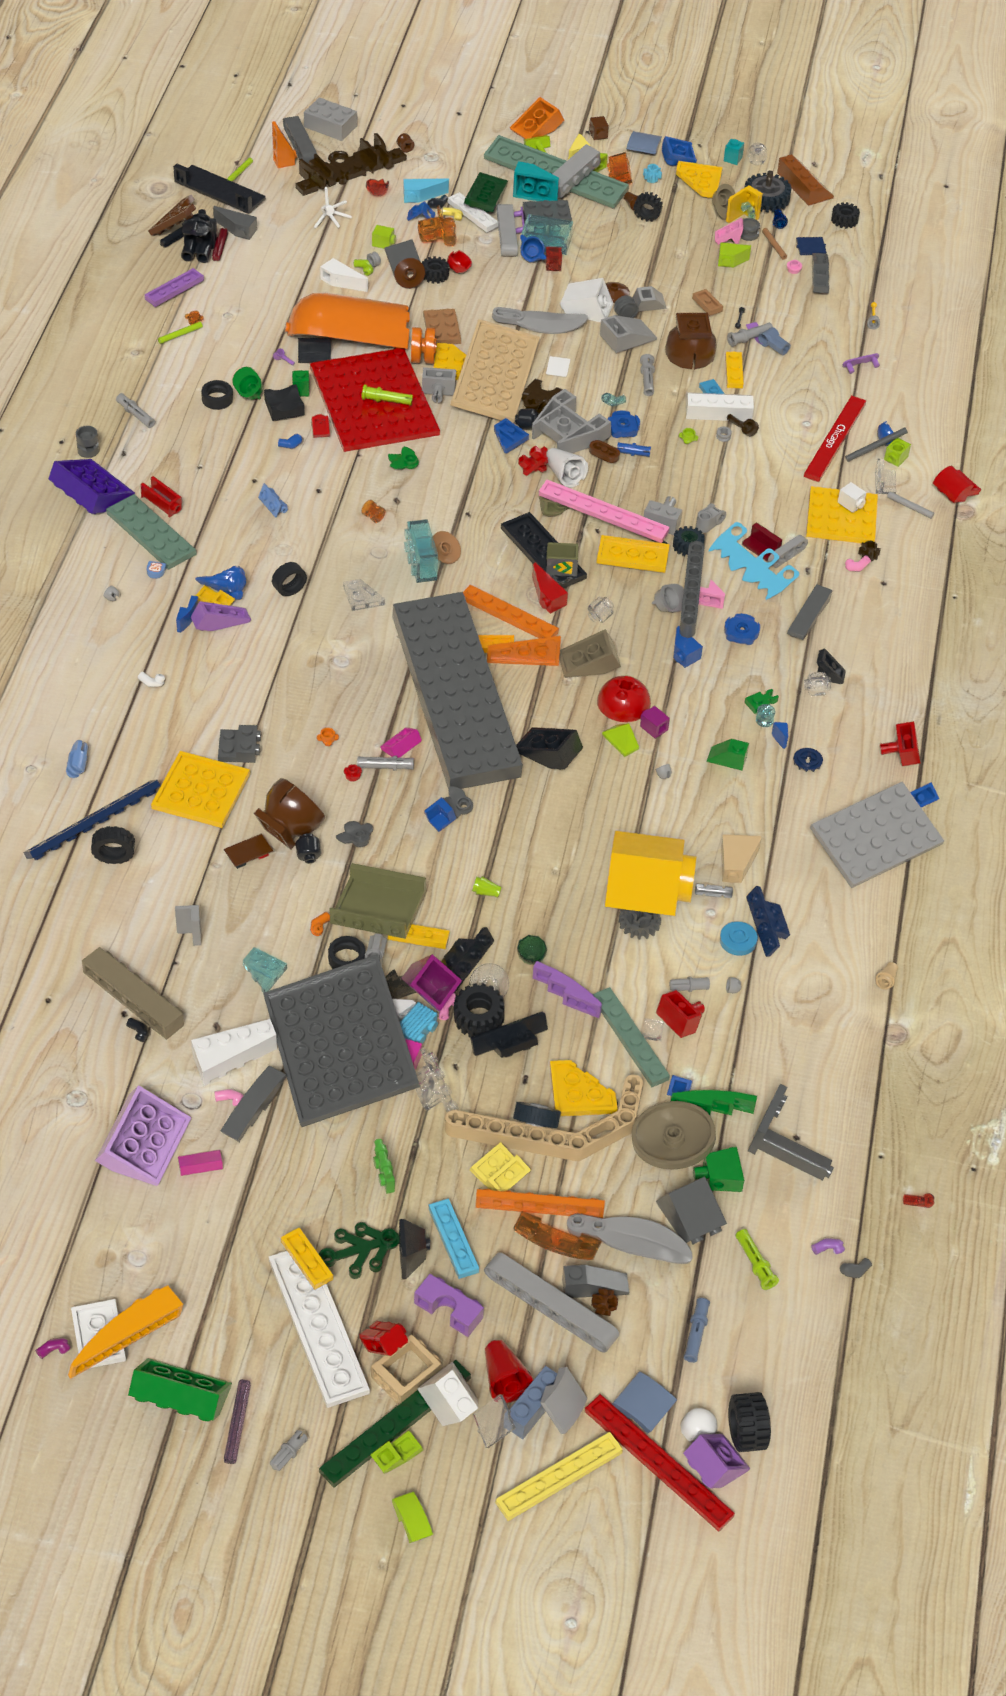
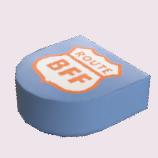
M149 561L146 569L147 575L155 579L162 577L166 570V563Z

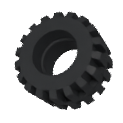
M475 983L472 987L468 985L465 987V990L461 989L459 995H456L454 1021L458 1030L461 1029V1033L464 1035L468 1033V1037H473L500 1027L504 1023V998L498 990H494L493 986L487 987L484 983L481 985ZM475 1008L488 1010L484 1014H474L470 1011Z
M761 1392L733 1394L729 1402L728 1418L730 1434L738 1452L767 1450L771 1439V1423L768 1405Z

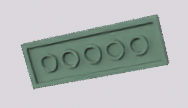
M135 494L106 509L108 516L160 563H166L168 570L197 555L196 549Z

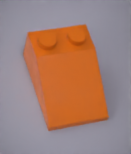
M539 97L510 127V130L526 140L544 136L555 131L564 121V118L558 108Z

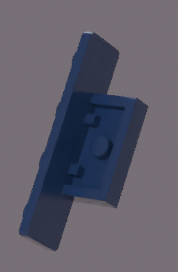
M756 886L746 896L765 956L770 957L780 947L778 938L786 940L790 936V932L781 906L765 901L761 887Z

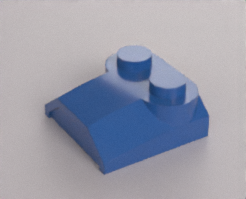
M667 136L664 137L662 153L668 165H677L678 161L697 162L692 142Z

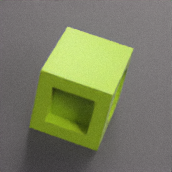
M900 438L895 439L887 446L884 460L899 467L909 457L911 444Z

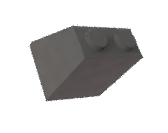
M705 1177L672 1191L656 1201L678 1236L686 1243L691 1241L692 1245L704 1240L703 1235L707 1233L713 1236L721 1232V1227L727 1224Z

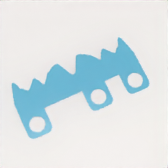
M735 522L715 540L709 551L721 549V558L730 556L728 563L731 571L746 567L742 580L745 582L760 581L758 589H768L766 600L782 592L799 576V572L791 565H787L777 575L773 573L769 567L779 559V555L772 549H766L755 558L737 543L747 533V529L741 523ZM736 526L742 528V533L738 536H734L731 533V530ZM766 553H772L774 559L771 562H765L763 556ZM786 570H792L794 576L791 579H785L783 573Z

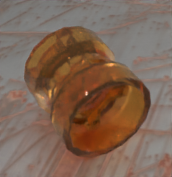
M368 500L363 505L361 512L364 516L370 517L374 523H378L384 518L386 510L382 506H377V503L373 500Z

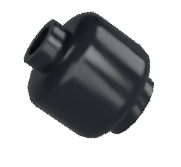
M534 408L520 409L518 415H515V424L522 430H532V423L538 417L539 412Z
M303 834L295 843L298 859L305 861L307 864L316 862V859L322 854L320 840L313 834Z

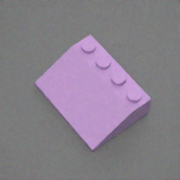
M138 1085L128 1095L95 1161L113 1172L157 1186L191 1117Z

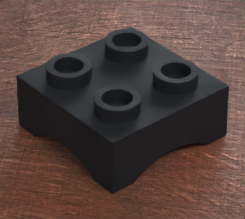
M296 384L281 390H264V400L272 421L305 415L304 403L300 398Z

